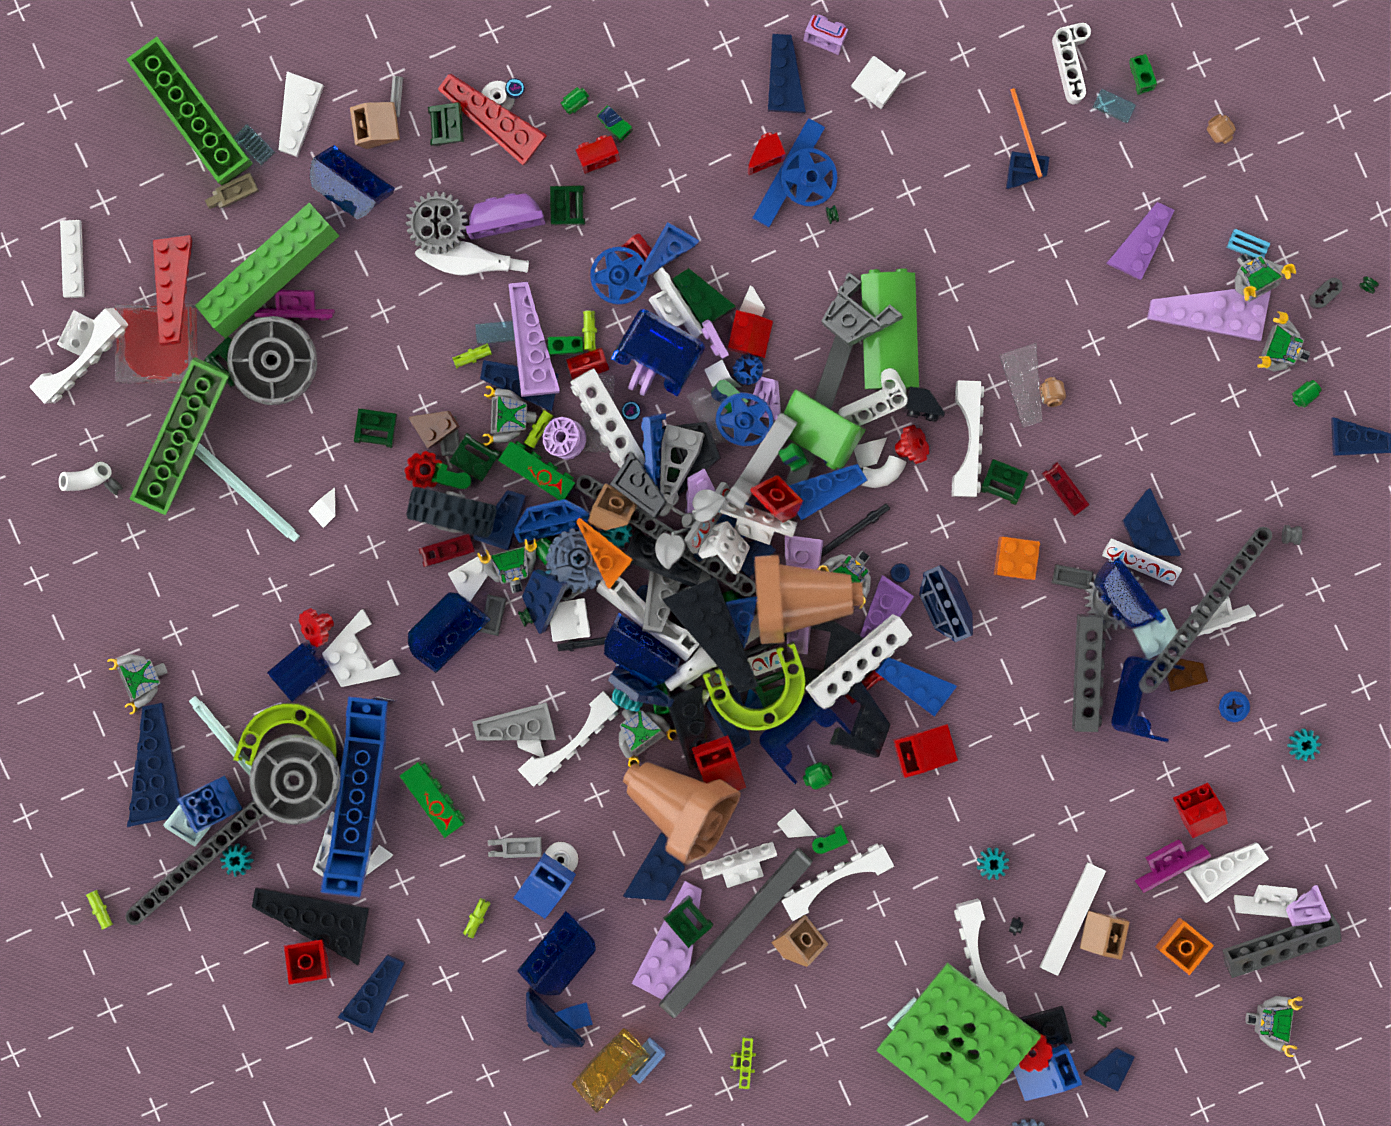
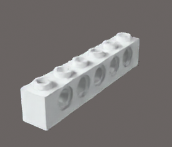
M591 369L570 381L575 396H579L582 401L580 403L582 409L590 415L592 426L595 430L598 429L601 434V442L609 448L611 452L609 455L612 461L621 468L625 462L626 455L634 453L644 467L645 456L595 369ZM588 388H591L594 392L592 398L587 396L586 391ZM598 404L603 407L602 415L596 411ZM608 421L613 425L611 432L606 429ZM617 438L622 440L621 448H618L615 444Z
M892 614L808 684L805 689L823 709L832 706L840 695L846 694L852 685L862 681L865 674L870 670L876 669L879 663L893 655L894 650L899 646L906 644L912 633L900 617ZM891 634L892 638L887 642L886 639ZM877 646L876 653L872 655V649ZM862 659V664L857 667V662ZM848 671L847 677L842 679L843 673ZM833 683L832 690L828 691V686Z

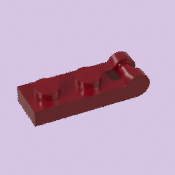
M1056 462L1052 465L1053 468L1049 471L1045 470L1041 474L1072 516H1075L1090 504L1060 464ZM1056 474H1058L1061 477L1057 481L1053 479V476H1055Z
M470 534L418 549L424 560L422 562L423 567L475 552ZM434 551L436 558L431 559L429 552Z

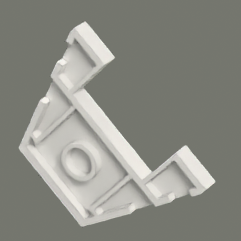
M364 609L359 611L322 653L341 687L401 674L393 659L374 668L357 639L356 633L372 625Z
M333 811L330 813L321 846L312 869L322 877L330 851L335 815ZM378 845L370 856L366 876L390 859L393 854L381 845Z

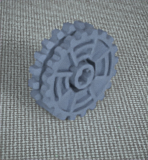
M573 528L568 533L562 532L559 537L554 539L546 556V561L549 562L546 566L547 570H551V575L556 577V581L568 583L565 591L570 588L572 593H576L577 590H581L583 593L586 592L588 587L591 590L594 589L603 580V577L581 530L575 531ZM576 557L580 558L579 561L582 560L580 564H576V561H574Z

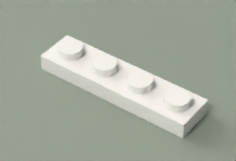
M80 220L60 221L63 297H84L82 223Z

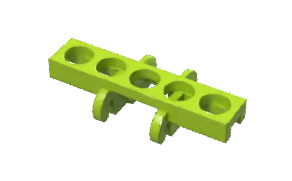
M743 1037L741 1054H737V1052L731 1054L734 1059L733 1065L730 1068L733 1071L740 1069V1089H750L751 1073H755V1069H751L752 1057L756 1056V1053H752L753 1038ZM745 1041H750L749 1048L745 1047ZM738 1057L741 1058V1066H737ZM744 1060H748L750 1062V1065L748 1067H744L742 1065ZM743 1072L748 1073V1076H743ZM743 1079L747 1080V1086H742Z

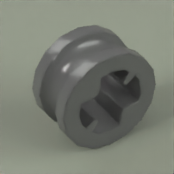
M112 477L109 478V482L104 483L105 487L114 495L118 494V490L123 489Z

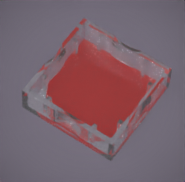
M185 303L181 344L161 346L159 342L157 306L143 304L114 305V309L129 324L125 329V334L117 339L115 382L121 384L182 383L194 357L197 358V307L192 303Z

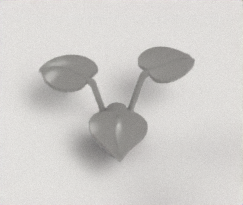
M701 490L694 496L692 501L695 509L692 510V513L687 514L674 507L679 500L678 493L674 497L672 505L666 504L658 516H665L670 510H673L682 516V525L685 527L684 529L673 531L671 535L663 533L656 541V555L665 568L670 569L682 556L685 549L684 540L676 534L689 533L696 520L706 522L712 519L726 501L724 496L712 490Z

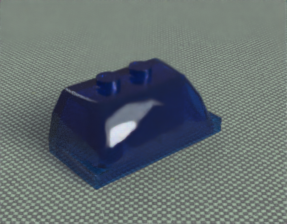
M335 145L315 156L311 162L309 176L312 188L356 219L369 214L379 203L391 196L395 190L393 186Z
M1112 557L1104 563L1097 572L1094 586L1100 592L1102 602L1106 606L1110 605L1113 609L1111 613L1117 621L1121 620L1127 629H1141L1151 624H1161L1166 620L1120 557Z
M449 592L408 632L410 652L417 660L437 673L491 619L465 597L458 593Z
M618 612L604 643V655L615 662L616 666L626 669L634 678L641 679L650 686L664 683L677 670L681 657L649 632L642 631L640 626Z
M565 911L519 967L517 972L539 994L547 996L560 995L595 953V941L589 932L569 912Z

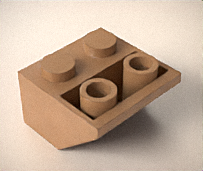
M394 102L363 103L350 107L355 145L370 149L400 140Z
M1088 911L1080 949L1121 960L1129 921L1125 918Z

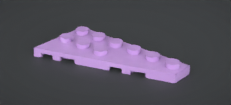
M1235 289L1152 299L1147 319L1261 341L1271 290L1250 302L1245 300L1244 296L1236 292Z
M684 881L669 912L688 895L699 909L702 889ZM688 908L684 909L683 913L696 927L697 919ZM664 920L632 984L663 999L690 969L693 945L688 948Z

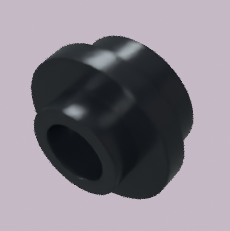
M1021 917L1012 918L1009 932L1013 933L1014 936L1017 933L1021 934L1024 922H1021Z

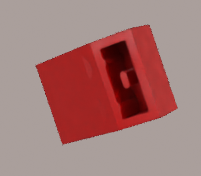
M948 724L892 739L904 778L958 761Z
M728 735L692 748L704 783L708 784L721 779L738 791L746 788Z

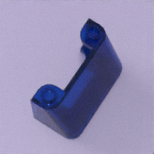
M641 309L635 315L613 352L611 359L622 365L629 364L632 359L663 376L665 378L663 383L665 389L678 397L696 369L705 351V345L698 338L646 309Z

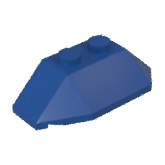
M565 499L528 507L514 528V533L518 542L522 543L525 539L527 541H531L534 538L540 539L561 534L564 531L569 532L573 528L579 530L577 520L581 518L588 524L590 514L588 511Z

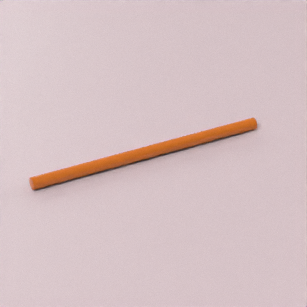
M1015 88L1010 91L1037 176L1040 178L1042 177L1040 166Z

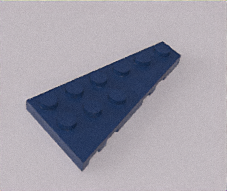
M163 703L142 707L140 736L137 744L138 752L137 759L135 760L132 798L129 806L130 813L127 827L166 820L180 805L177 799L181 797Z

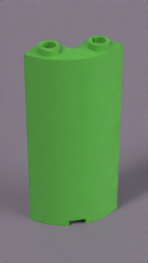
M878 269L869 270L868 274H861L862 308L876 318L890 304L902 314L903 318L863 339L865 389L882 390L881 373L889 368L897 371L906 389L910 386L919 388L915 273L907 272V269H896V272H880Z

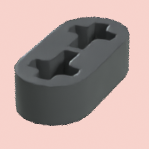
M1330 278L1310 295V306L1315 309L1326 306L1341 292L1342 282L1337 278ZM1335 283V290L1328 293L1327 290L1330 288V284ZM1323 294L1324 297L1321 299L1322 304H1316V297H1319Z

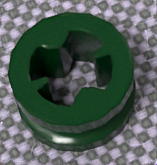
M832 205V208L825 207L829 224H832L833 221L839 222L836 206Z
M1364 276L1362 279L1363 283H1360L1359 287L1368 293L1374 294L1375 287L1377 288L1379 283L1372 278Z
M527 608L523 612L518 611L524 627L528 623L533 624Z
M1097 1010V1014L1092 1016V1018L1106 1028L1107 1022L1112 1020Z

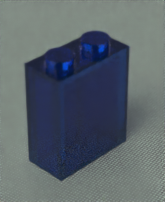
M306 642L301 643L267 672L291 702L296 701L330 672L327 662L323 658L319 659L315 654L317 651L310 643L308 645Z

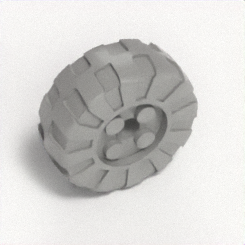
M269 316L250 321L236 333L229 346L227 362L232 381L245 396L258 403L280 405L295 400L309 388L317 370V353L312 339L302 327L288 319ZM270 355L277 357V363L273 366L267 364V357Z
M305 735L282 736L267 744L255 758L250 772V788L256 804L267 816L285 824H303L317 819L334 803L340 788V769L335 756L319 740ZM291 775L299 777L298 785L290 783L289 778Z

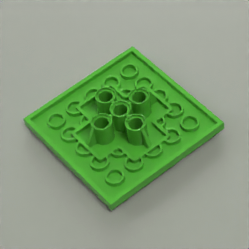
M947 962L878 1046L876 1051L969 1123L1040 1039L1041 1035ZM966 1023H973L975 1027L968 1028ZM945 1025L948 1029L941 1030L940 1028L938 1029V1026ZM961 1037L964 1041L956 1042L954 1038ZM976 1049L979 1051V1053L972 1054L969 1050ZM947 1051H948V1052H950L952 1055L949 1056V1057H947V1056H944V1055L942 1054V1052H947Z

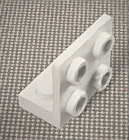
M873 56L851 87L882 109L901 84L906 73L901 69L895 72L877 57Z
M73 310L57 345L81 356L88 346L94 331L95 324L93 319Z
M726 521L713 527L698 554L702 559L718 555L734 574H738L750 546L731 524Z
M585 598L559 602L550 621L553 642L591 636Z

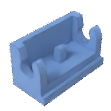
M649 1037L625 1064V1071L640 1084L665 1056V1050Z

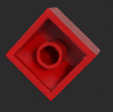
M768 132L761 136L762 139H759L748 165L749 176L784 162L786 153L777 132L774 134Z
M600 136L596 138L595 142L590 144L589 142L582 143L578 146L579 148L575 149L584 174L620 161L619 152L612 136Z
M736 310L728 350L765 358L773 321L756 314Z
M778 475L750 489L754 496L782 523L795 517L803 503V500Z
M323 939L284 946L289 985L331 978Z

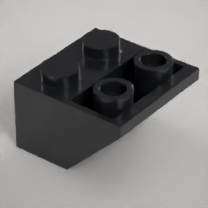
M912 386L907 389V404L903 407V413H907V417L918 418L924 416L926 417L925 420L937 422V420L944 417V410L930 390Z

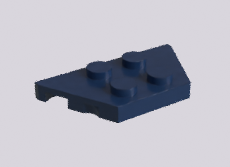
M1149 488L1122 519L1123 525L1135 549L1154 556H1180L1181 553L1151 488Z
M537 569L533 571L522 598L538 633L542 634L546 632L568 583L565 581L558 582L555 576L548 575L546 572Z
M618 661L608 679L615 689L623 691L632 701L671 707L674 702L672 698L621 661Z
M661 832L623 897L665 901L685 866L679 859L666 851L668 840L664 833Z

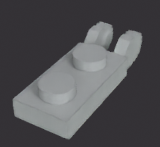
M541 837L488 840V845H503V851L488 852V857L518 858L542 856Z

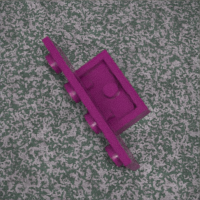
M279 290L275 294L276 308H259L255 312V317L275 316L288 320L291 317H296L300 320L318 318V320L326 321L333 317L335 309H316L315 290Z
M1178 839L1145 857L1151 872L1138 878L1135 882L1142 892L1145 893L1210 858L1211 855L1202 844L1186 853L1182 842Z

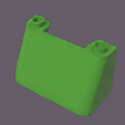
M797 389L793 392L784 411L785 415L798 422L788 439L827 461L826 465L835 471L837 468H844L866 429L854 424Z

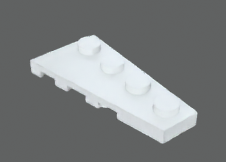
M287 72L279 151L295 157L299 156L321 96L323 84Z
M1255 842L1193 866L1185 871L1184 874L1203 901L1207 903L1269 858L1260 845Z

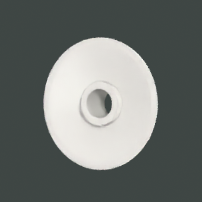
M493 81L483 88L482 94L505 109L510 110L513 107L515 99L507 96L505 82ZM496 94L501 95L499 99H494Z
M557 842L546 850L545 854L557 862L559 856L563 857L564 862L560 864L572 872L577 867L578 854L572 845L566 842Z

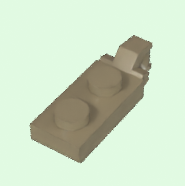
M247 173L216 188L212 192L213 196L206 199L205 202L209 209L219 206L221 209L259 192V189L251 173Z

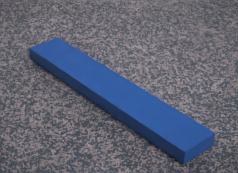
M808 118L785 161L798 150L814 148L825 127ZM798 155L791 160L787 170L798 168ZM785 161L752 218L768 228L787 197L781 184V171ZM786 181V184L790 191L793 186V183Z

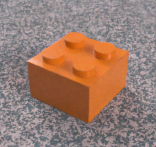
M999 537L994 575L1035 580L1040 542Z
M1178 918L1155 948L1190 975L1214 945L1184 920Z

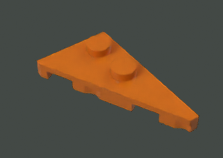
M579 518L577 524L607 588L610 589L632 562V559Z

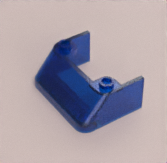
M1130 656L1123 663L1111 718L1112 727L1117 731L1169 742L1168 738L1150 734V721L1145 717L1138 716L1143 693L1139 687V682L1155 660ZM1157 664L1158 670L1164 672V666ZM1174 665L1173 669L1184 670L1185 666Z
M809 693L803 696L797 710L789 719L776 727L765 730L759 737L762 748L794 784L797 783V780L786 769V766L792 760V753L786 745L814 720L822 727H830L837 721L848 734H851L850 729L830 707L823 709Z

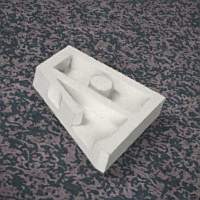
M478 557L448 573L466 606L470 604L488 577Z

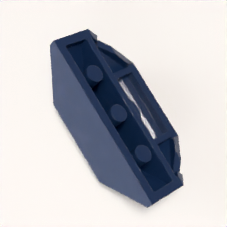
M942 565L923 572L919 596L934 629L944 636L951 638L954 642L972 636L973 613L958 579Z
M529 988L526 992L527 1026L534 1033L538 1032L543 1036L541 1039L548 1046L552 1045L554 1048L582 1047L585 1044V1040L572 1027L554 1013L556 1012Z

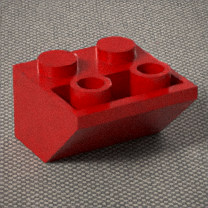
M1209 783L1173 797L1181 819L1192 839L1228 824L1226 811Z

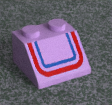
M812 15L805 30L803 41L839 55L848 29L842 23L828 21L825 16Z

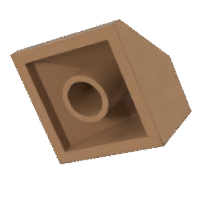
M604 484L592 507L588 524L605 531L628 525L637 504L613 486Z
M806 915L797 919L771 942L783 958L806 967L828 946L826 940Z

